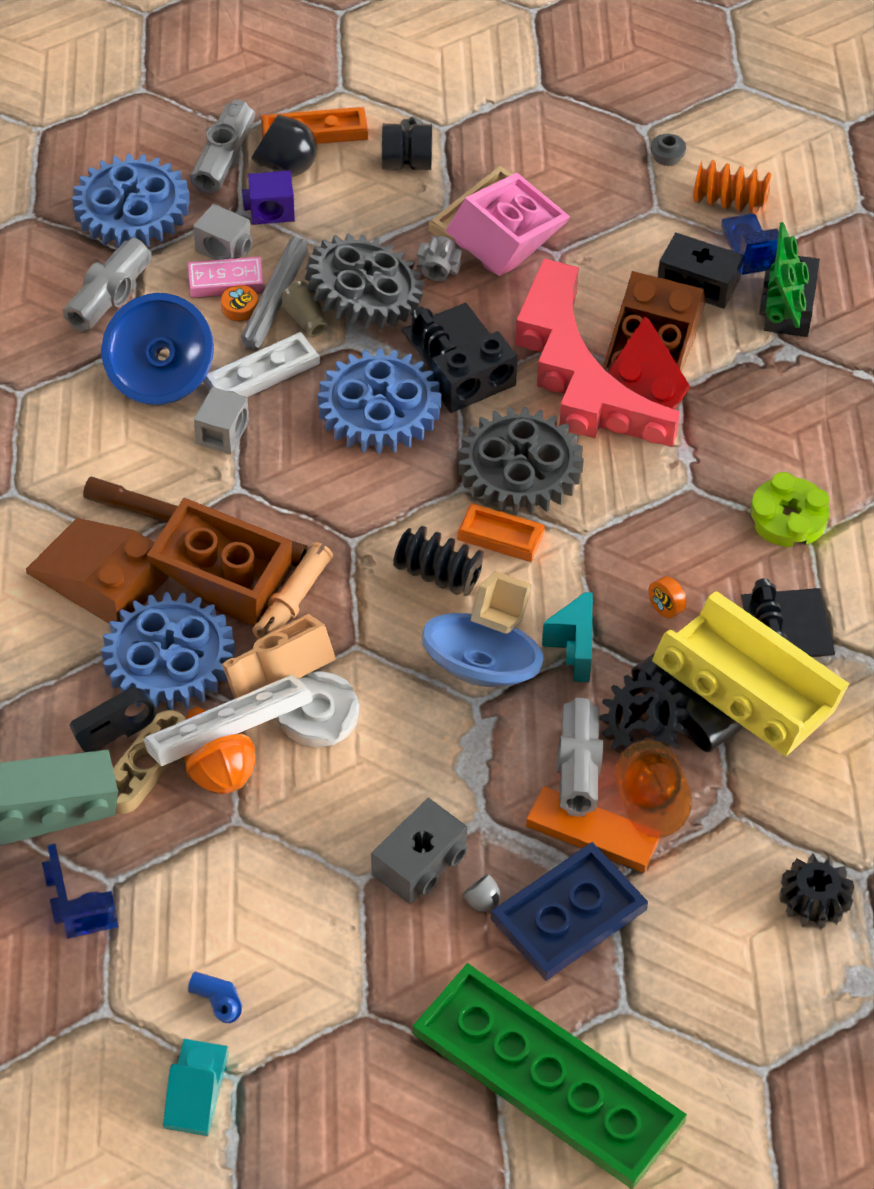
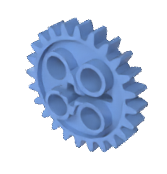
M128 154L126 161H120L117 156H113V164L110 165L101 160L99 161L100 170L89 167V177L80 176V186H74L75 196L72 197L76 222H80L82 231L89 230L92 240L101 236L103 245L108 244L111 240H115L116 248H119L125 240L129 241L132 237L142 241L147 247L150 246V238L154 237L162 242L164 241L163 232L174 235V225L183 226V216L189 214V190H187V181L181 179V172L179 170L172 172L171 163L160 167V158L158 157L151 162H147L146 154H142L139 160H133L132 155Z
M378 348L376 356H370L367 350H363L361 359H357L354 355L349 354L348 365L337 361L336 372L327 370L326 381L320 382V393H318L320 420H325L326 431L334 430V439L336 441L346 437L348 448L358 442L361 443V452L365 453L371 445L375 446L377 454H381L383 446L388 445L395 453L397 452V443L402 442L406 447L410 448L412 447V437L422 441L424 440V430L433 431L434 420H439L441 408L439 382L434 381L433 371L424 372L423 361L412 365L411 354H408L402 360L398 359L397 350H393L390 356H384L382 348Z
M165 592L161 602H157L152 595H148V605L146 606L141 605L136 600L133 601L134 612L130 613L121 609L119 611L121 622L110 621L111 633L103 635L105 647L101 648L104 670L105 675L110 676L112 688L120 687L121 692L130 688H141L148 693L156 709L160 702H166L167 709L173 710L177 701H181L182 705L188 709L190 708L189 698L195 697L202 703L205 702L204 690L207 689L217 693L219 691L218 680L228 681L222 664L226 660L233 658V655L236 654L232 627L226 626L225 615L216 616L215 605L213 604L202 609L200 597L194 599L191 604L187 603L185 593H181L177 601H171L169 592ZM142 702L135 703L138 707L143 704Z

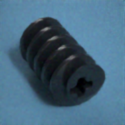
M421 526L415 534L412 533L411 528H408L398 542L393 566L398 570L407 568V572L412 576L421 574V578L425 582H433L435 580L436 585L441 589L449 586L450 591L455 595L463 592L464 596H468L480 576L484 552L478 550L472 558H469L470 547L468 544H463L459 551L455 552L456 541L454 538H449L444 546H441L442 535L440 532H435L427 540L428 529L426 526Z

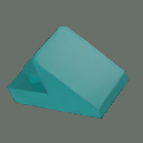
M584 592L543 624L542 646L566 648V665H574L573 682H590L593 592Z
M189 1039L183 1040L177 1064H171L169 1069L163 1129L203 1136L209 1135L229 1056L228 1046Z

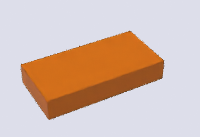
M471 503L457 532V540L532 562L544 535L545 525Z

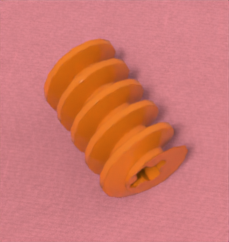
M712 160L706 169H703L701 161L694 185V202L700 203L704 196L707 195L708 205L714 206L720 197L723 209H728L734 200L737 212H742L748 203L750 214L756 215L761 206L764 212L771 186L772 173L767 172L763 180L760 181L757 169H753L749 177L746 178L743 166H739L736 173L731 175L729 163H726L722 170L717 172L715 160Z

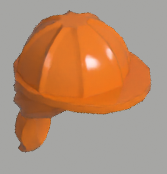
M193 707L188 712L186 720L206 710L200 707ZM242 733L217 738L183 758L186 764L187 776L193 779L199 786L215 794L223 795L234 792L244 786L253 772L255 766V747L253 741Z

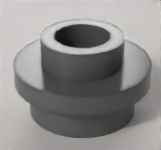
M674 134L658 135L651 143V153L655 161L664 166L676 165L686 152L685 141Z

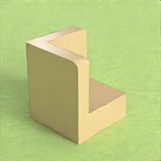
M494 571L479 586L470 621L509 634L523 619L532 584Z

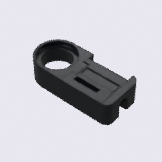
M130 688L70 722L69 726L84 752H92L124 734L128 738L149 726L156 716V708L145 690ZM137 702L145 703L144 709L135 716L125 715L126 709L131 704Z

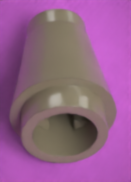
M304 281L295 282L283 291L281 295L283 300L282 307L307 332L309 337H317L327 330L328 324L325 321L319 301H314L316 292L308 291V284Z

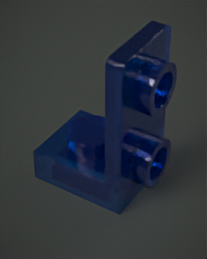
M755 214L722 219L721 227L731 250L744 255L742 275L766 271V266L771 267L777 252L779 234L777 228L762 230Z
M56 843L47 845L50 860L42 862L47 888L56 886L58 897L50 899L55 924L64 923L67 939L119 927L112 891L103 893L89 892L77 899L68 900Z

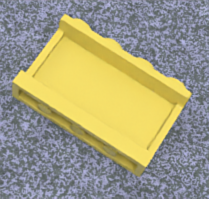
M717 591L707 598L700 615L682 630L676 633L669 629L663 634L652 659V662L785 757L835 712L849 685L844 679Z

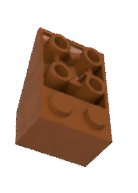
M632 271L603 369L608 373L643 318L646 317L651 321L682 372L706 303L704 289Z

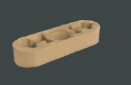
M166 710L156 714L152 723L145 727L113 768L118 791H123L127 785L130 791L129 795L122 793L117 797L116 813L126 814L134 811L171 765V763L161 766L157 762L151 768L141 769L135 766L134 762L142 755H150L146 750L143 739L186 720L181 713Z

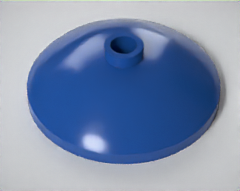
M150 293L129 301L114 314L103 335L101 348L102 362L112 384L128 398L146 405L171 404L191 394L207 376L214 354L213 335L207 320L192 303L173 294ZM168 349V358L162 361L159 360L158 355L160 351Z

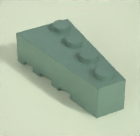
M109 750L1 762L0 846L115 816L118 789Z

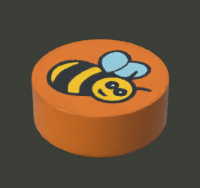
M243 285L232 286L226 289L221 296L222 312L228 319L233 321L250 319L258 303L257 293L252 288Z
M664 576L650 584L648 591L650 601L661 616L673 618L685 610L686 596L676 580Z

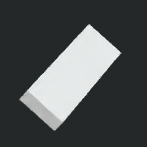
M299 332L208 373L203 383L208 391L215 387L249 397L320 365V356L304 335Z

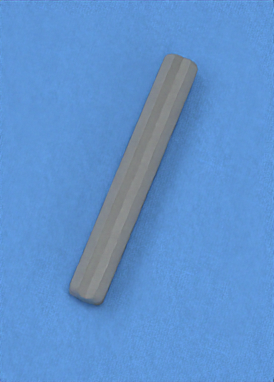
M293 237L289 240L241 335L244 347H250L253 350L260 348L283 302L281 295L292 284L308 252V242L305 239Z

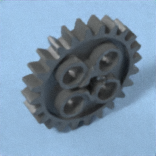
M350 233L346 234L344 241L337 235H334L332 242L324 239L320 247L315 246L312 255L309 257L305 280L309 281L308 291L316 292L314 301H325L323 310L335 309L337 311L336 318L340 319L346 315L349 317L351 325L355 324L357 320H361L364 327L368 328L370 322H375L379 329H383L386 321L393 327L397 326L398 320L405 323L408 321L412 311L419 307L424 293L422 291L424 282L419 280L421 271L412 270L415 262L403 261L405 252H392L393 244L390 243L385 247L380 246L379 238H375L372 243L367 242L364 234H361L359 240H355Z
M509 407L507 409V416L502 417L497 411H493L491 422L480 417L479 428L469 427L468 437H462L461 448L458 450L459 476H463L464 488L472 487L473 498L484 495L485 507L493 502H497L498 511L503 512L507 506H511L516 516L519 514L521 507H526L530 515H534L535 506L538 505L547 512L550 509L551 500L559 505L563 504V495L572 496L574 485L580 484L584 458H582L583 447L577 445V434H569V425L567 423L557 427L556 415L545 420L543 419V410H539L534 416H530L527 407L522 409L521 415H515L514 410Z

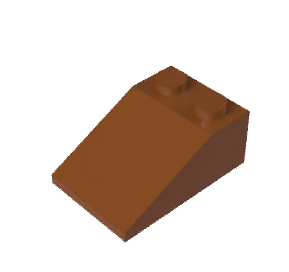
M183 498L148 552L147 560L193 594L200 597L207 604L215 605V609L218 612L255 626L267 610L268 600L273 593H277L291 570L292 540Z
M76 518L26 568L28 575L108 624L110 621L121 622L119 612L121 609L133 613V601L136 600L143 605L148 600V595H153L169 578L166 573L147 560V554L155 543L154 541L132 529Z

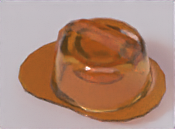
M643 740L633 743L623 751L616 765L615 779L632 823L637 830L648 837L662 838L674 834L686 822L692 806L690 788L678 759L669 747L658 741Z

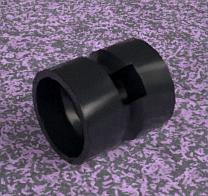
M383 123L382 169L402 170L405 164H409L412 170H431L432 124H412L410 129L406 130L403 124Z

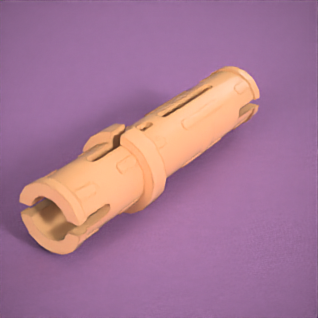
M318 542L312 543L280 592L273 593L268 600V609L252 629L254 636L258 640L264 636L266 631L269 634L285 626L288 621L295 619L299 612V604L333 558V554L327 546L324 547L318 556L317 552L322 544Z

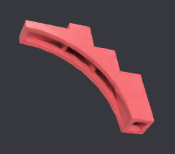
M544 258L516 320L515 345L542 352L538 361L537 387L565 394L560 406L559 426L567 423L569 425V432L591 438H596L599 428H603L614 433L626 434L651 443L673 447L677 437L680 411L654 403L631 391L603 369L591 355L578 332L573 312L578 288L579 267Z

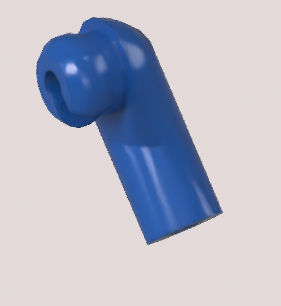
M197 971L193 972L189 981L188 992L210 999L214 1016L223 1023L235 1022L241 1015L242 1003L234 984L230 981Z

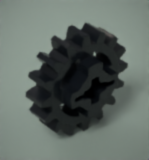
M640 671L638 681L626 675L624 676L626 686L621 689L616 685H612L611 690L616 696L613 700L603 699L602 701L609 708V713L599 716V720L610 726L602 732L603 737L608 740H614L611 748L618 753L624 751V757L631 761H635L639 755L642 761L651 763L653 753L664 760L667 758L666 747L669 745L675 749L681 747L675 739L677 735H688L689 730L682 726V721L692 718V714L686 709L681 708L689 702L688 697L682 693L677 694L680 686L672 680L666 683V677L661 673L657 672L651 679L647 672ZM648 692L645 696H636L640 693ZM645 712L649 716V719L646 722L641 717ZM656 737L652 741L642 743L645 738Z

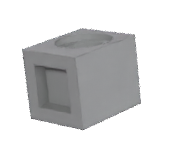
M212 204L193 226L195 251L211 259L241 258L246 256L252 247L253 238L250 231V219L215 204Z
M212 387L194 418L196 444L232 455L249 423L248 398L233 391Z

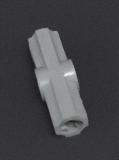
M234 99L233 102L226 104L217 123L210 126L206 132L207 143L190 175L191 184L195 185L200 192L212 195L214 191L220 190L229 170L236 167L239 163V150L255 119L254 110L245 101Z
M132 237L129 241L125 240L104 264H93L87 271L82 289L63 308L64 319L71 324L73 329L83 333L85 330H90L112 305L116 307L123 305L131 293L132 282L152 261L151 251L145 247L142 241Z
M575 698L572 702L563 705L562 730L556 761V773H560V807L565 809L569 815L584 817L587 813L596 811L598 777L601 772L603 740L598 739L599 707L594 706L590 699Z

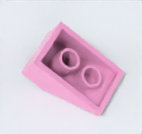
M515 173L466 197L445 231L455 239L458 246L470 251L482 262V265L488 271L496 273L500 277L518 267L566 224L570 216L521 175Z

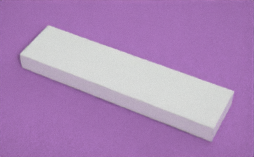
M290 675L145 737L143 740L146 750L161 766H164L194 753L206 743L217 738L241 733L313 702L310 688L294 675Z

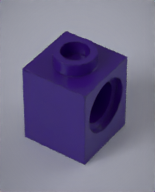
M291 170L248 174L249 189H242L244 211L251 210L252 225L295 222Z

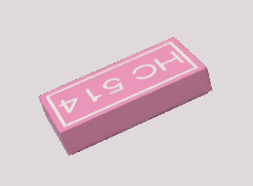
M261 257L188 262L191 298L219 296L226 289L237 285L248 286L256 293L264 292Z

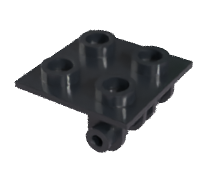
M466 302L434 316L430 309L422 306L417 307L411 314L413 317L412 325L402 328L405 337L431 371L433 358L490 335Z
M762 578L755 582L752 593L741 594L743 610L809 656L835 655L820 588L776 591V586L769 579Z

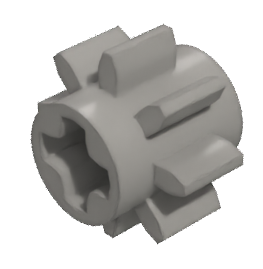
M432 236L429 244L421 242L416 255L419 258L416 267L420 268L423 275L432 281H446L449 273L453 275L458 274L462 263L459 260L462 250L457 249L454 241L448 237Z

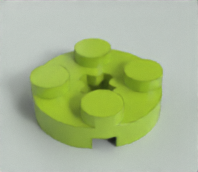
M779 472L773 476L772 480L766 481L755 491L751 502L750 515L755 522L754 528L765 540L783 547H793L794 542L807 540V545L816 541L824 533L830 513V499L828 493L818 488L815 484L805 479L794 477L790 473ZM785 507L796 509L799 514L792 512L788 516L783 513Z

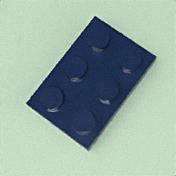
M591 842L491 910V920L543 979L547 981L647 911L648 901L602 851Z

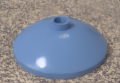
M450 613L436 616L424 626L422 643L432 660L454 677L469 684L484 687L516 685L533 678L541 669L543 663L541 648L530 636L516 627L509 634H505L471 622L472 614Z

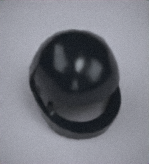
M278 114L251 159L259 167L265 166L274 172L291 170V177H295L305 173L314 163L317 155L316 139L306 124Z

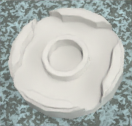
M321 671L311 672L307 677L300 678L299 680L310 688L313 702L278 716L281 729L295 742L317 748L335 745L347 738L357 726L360 713L358 697L353 692V687L350 683L334 673Z

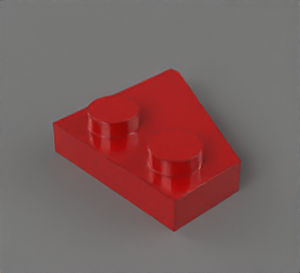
M644 317L608 373L631 391L654 403L676 410L690 389L689 383L651 321Z

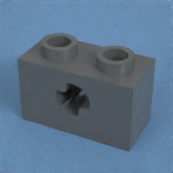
M428 797L371 852L372 876L407 903L411 904L421 894L427 895L438 883L440 875L449 866L455 867L462 861L468 850L467 826Z

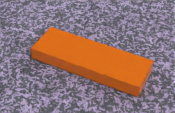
M364 107L279 113V115L293 118L306 124L313 132L317 144L368 140ZM278 114L261 115L263 137Z
M543 786L527 817L526 827L581 849L593 842L609 860L645 873L660 841V831L596 807V811H591L584 817L571 816L565 809L560 807V792Z

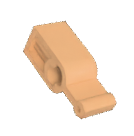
M307 614L263 636L254 643L252 650L236 658L226 660L222 666L234 699L290 675H294L299 679L336 660L325 625L310 614Z

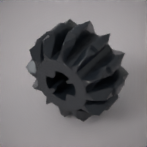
M813 853L808 857L807 863L796 858L795 862L792 863L791 870H786L782 875V888L779 894L780 903L787 904L786 912L788 917L801 916L800 923L802 928L809 921H815L820 931L826 926L827 920L837 925L842 920L843 913H847L852 907L853 880L846 879V866L832 867L833 860L831 856L824 863L818 862Z

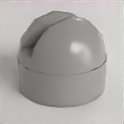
M486 874L472 884L462 894V897L476 911L488 912L493 909L494 905L499 903L500 889L493 878Z

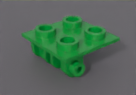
M780 222L776 260L770 267L765 313L773 323H780L783 319L792 318L795 327L800 328L801 312L806 310V298L803 290L804 284L809 282V272L806 263L799 260L795 237L789 236L784 222Z

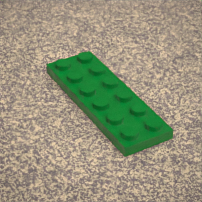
M469 963L460 970L412 1026V1034L630 1189L636 1187L686 1122L687 1114Z

